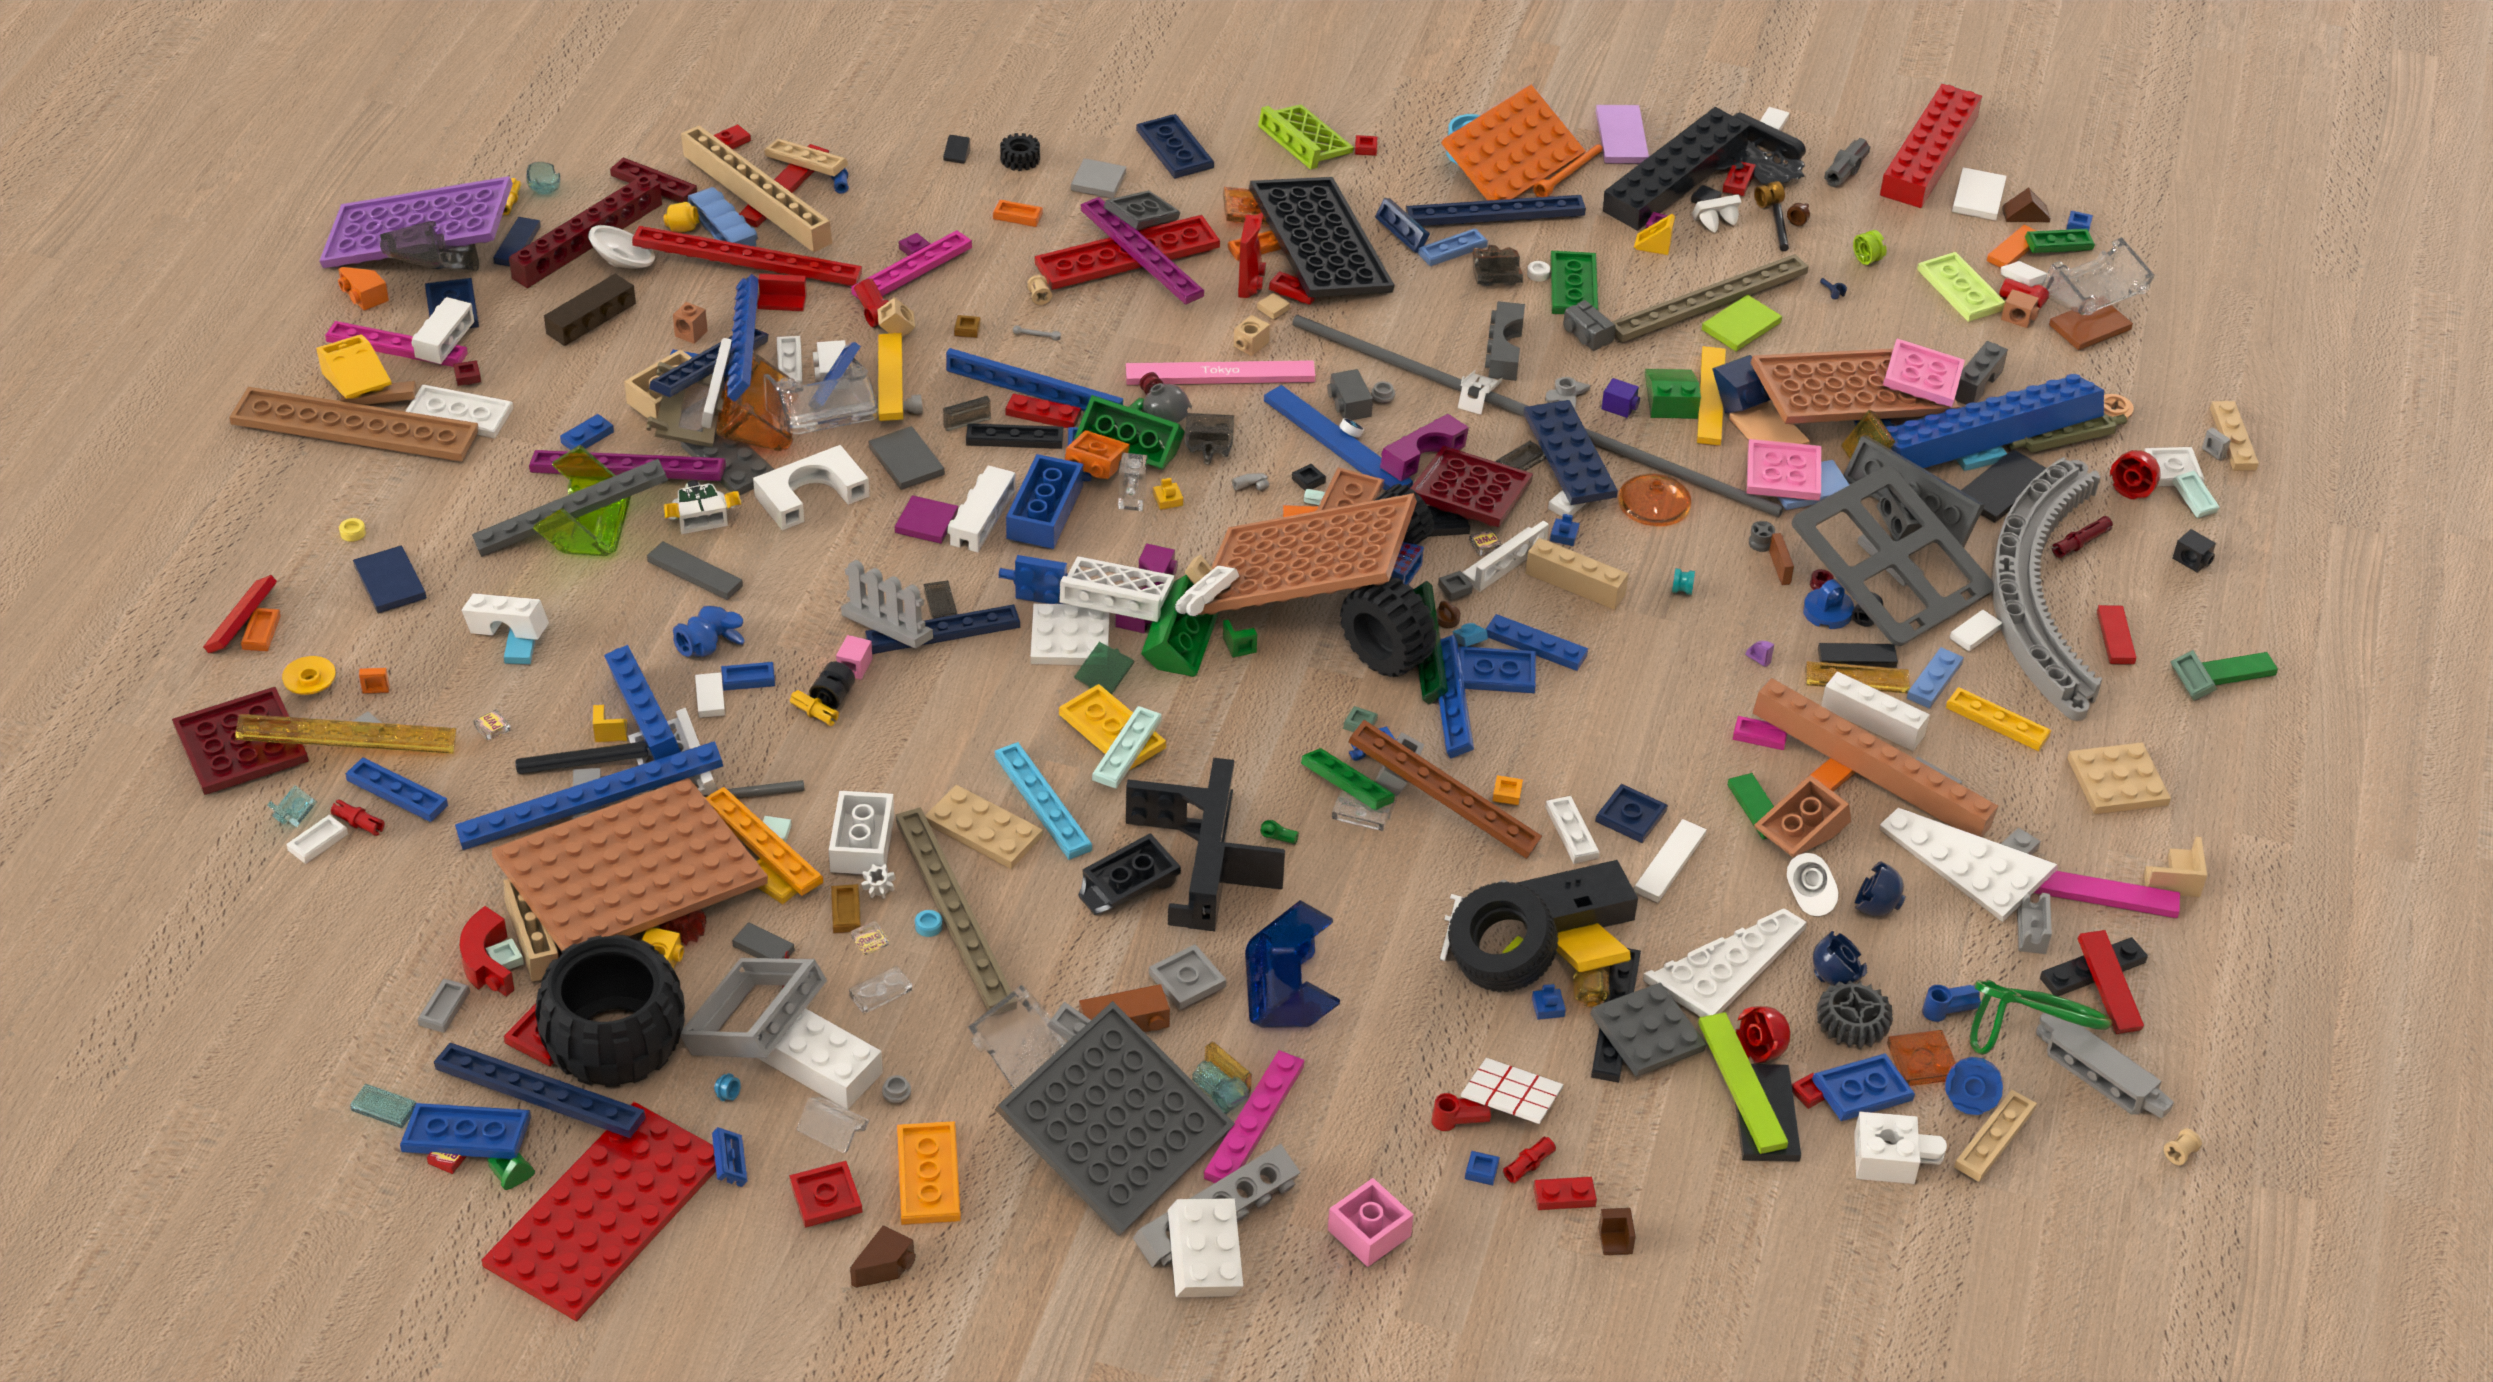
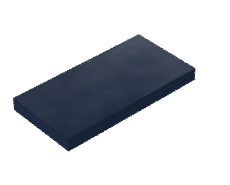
M1176 114L1136 124V131L1174 179L1214 168L1213 159Z

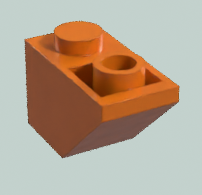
M339 268L340 279H338V284L343 292L346 291L354 304L357 303L363 311L389 301L386 282L375 270Z

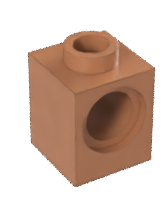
M2012 289L2005 301L2001 320L2028 328L2031 321H2036L2040 308L2037 307L2039 298Z
M685 302L673 314L675 337L695 344L708 331L706 309Z

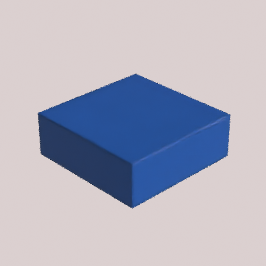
M2071 211L2066 230L2088 229L2089 231L2093 215Z
M1471 1151L1465 1179L1493 1186L1500 1157Z

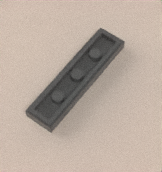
M664 541L647 555L648 562L726 600L743 586L742 579Z

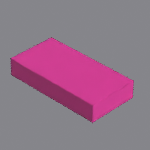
M1738 716L1732 740L1784 750L1788 733L1769 722Z

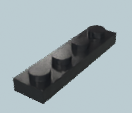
M2133 937L2112 944L2122 972L2146 963L2148 955ZM2084 955L2043 970L2040 976L2041 981L2055 996H2061L2095 983Z

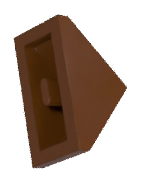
M2027 188L2002 206L2006 222H2050L2051 220L2047 205L2030 188Z

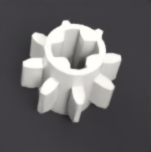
M872 864V868L868 872H862L864 879L867 880L861 883L863 890L870 889L869 894L871 898L877 895L882 896L884 899L885 894L889 890H895L894 885L891 883V881L896 879L894 872L888 873L886 864L882 867Z

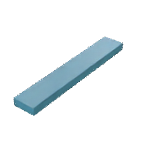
M1019 742L995 750V758L1067 859L1070 860L1092 851V843Z

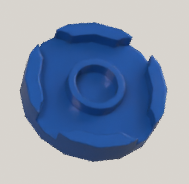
M1832 579L1824 583L1821 588L1808 593L1804 600L1803 613L1807 620L1815 626L1820 627L1821 623L1829 625V629H1838L1850 623L1854 603L1845 594V589L1837 580Z
M1969 1057L1958 1061L1951 1067L1946 1077L1945 1091L1956 1109L1965 1114L1980 1115L1997 1106L2003 1094L2004 1082L2000 1071L1993 1063L1983 1058Z

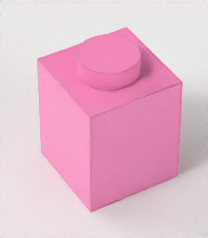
M847 635L836 655V661L848 666L853 671L856 679L863 678L872 661V641Z

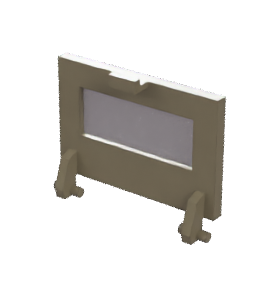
M659 362L656 374L661 376V373H666L675 367ZM713 375L703 378L672 397L662 395L658 419L651 416L648 417L646 430L650 431L651 428H656L655 437L713 447L718 412L722 413L724 399H721L724 377L711 428L702 427L701 423Z

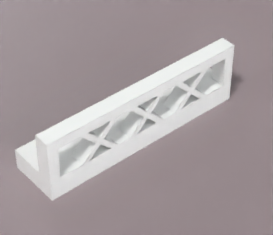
M1542 521L1533 528L1527 527L1462 573L1473 585V588L1481 592L1527 560L1528 551L1537 539L1547 540L1549 524Z

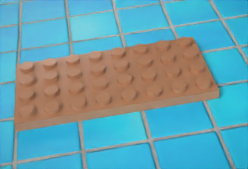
M1893 349L1753 355L1751 365L1785 424L1924 417L1930 414L1943 413L1947 409L1960 408L1955 399L1952 407L1883 386Z

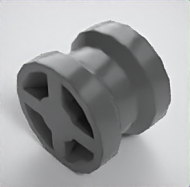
M1767 521L1753 523L1750 532L1751 536L1749 537V546L1759 552L1769 551L1772 534L1776 530L1775 527Z

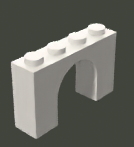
M841 445L753 478L756 499L781 530L804 522L803 503L793 492L802 485L809 483L829 485L838 492L848 505L870 497L869 478Z

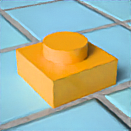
M1497 775L1492 801L1519 805L1523 779Z

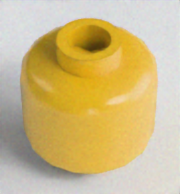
M689 202L669 205L667 214H664L665 226L670 227L672 232L677 233L694 230L696 224L699 223L697 208Z

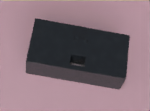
M1618 860L1516 883L1532 889L1543 899L1555 922L1557 933L1597 923L1602 927H1608L1635 920L1638 897Z

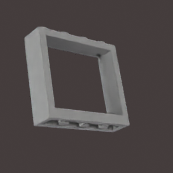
M740 958L682 1029L680 1037L691 1055L767 1058L827 982V979L815 959ZM743 967L745 972H740L739 970ZM754 985H785L748 1033L717 1032Z

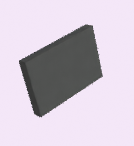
M1149 190L1108 199L1104 204L1105 209L1135 229L1178 220L1181 213Z
M912 426L868 441L870 450L901 490L945 475V468Z

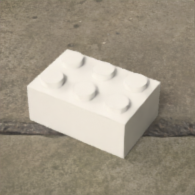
M839 791L829 846L830 872L862 874L863 871L868 872L872 868V864L878 867L887 864L894 822L893 794Z
M1235 1198L1177 1199L1168 1209L1176 1297L1234 1296L1243 1287Z

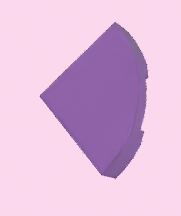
M1758 641L1747 649L1745 655L1766 667L1771 663L1774 644L1768 641Z

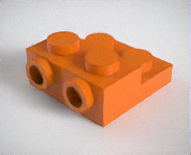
M1085 430L1066 447L1065 460L1082 463L1083 471L1091 473L1096 478L1109 479L1118 470L1119 461L1128 454L1130 444Z

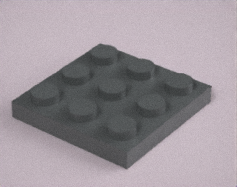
M1661 982L1594 1006L1590 1013L1636 1077L1705 1051L1707 1043Z

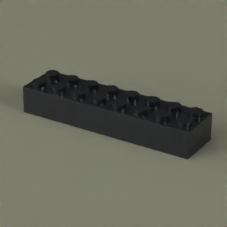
M1717 107L1712 108L1604 191L1603 212L1638 231L1646 225L1653 212H1663L1716 171L1718 167L1747 147L1750 125Z

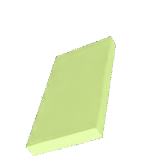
M1956 252L1918 263L1917 270L1968 322L2003 311L2005 301Z

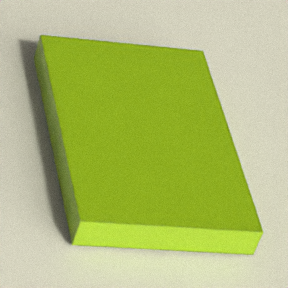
M1747 294L1702 323L1701 330L1737 352L1780 324L1782 316Z

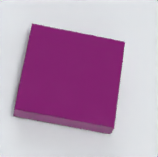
M912 495L895 525V533L942 544L948 532L950 521L954 520L957 516L958 506Z

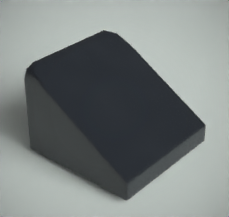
M949 135L943 160L964 164L971 151L970 138Z

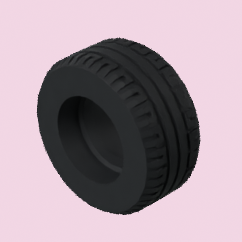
M1514 882L1487 884L1469 893L1459 903V907H1456L1454 910L1455 912L1452 914L1448 931L1450 948L1464 975L1479 987L1494 992L1520 990L1537 981L1539 977L1544 975V972H1547L1548 967L1552 965V961L1555 958L1554 955L1557 953L1556 949L1558 948L1557 928L1545 902L1532 889ZM1503 920H1517L1527 925L1526 935L1515 949L1503 954H1490L1480 950L1481 938L1485 931L1493 924Z

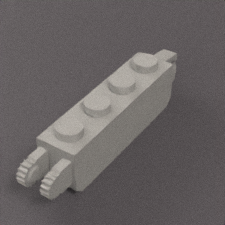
M2046 1013L2040 1015L2039 1022L2041 1023L2037 1026L2036 1033L2039 1038L2041 1037L2043 1041L2048 1043L2047 1053L2054 1061L2130 1114H2140L2145 1109L2163 1118L2171 1111L2174 1102L2159 1089L2162 1081L2152 1073L2147 1072L2129 1057L2124 1056L2111 1047L2106 1041L2101 1040L2088 1031L2084 1026L2064 1021Z

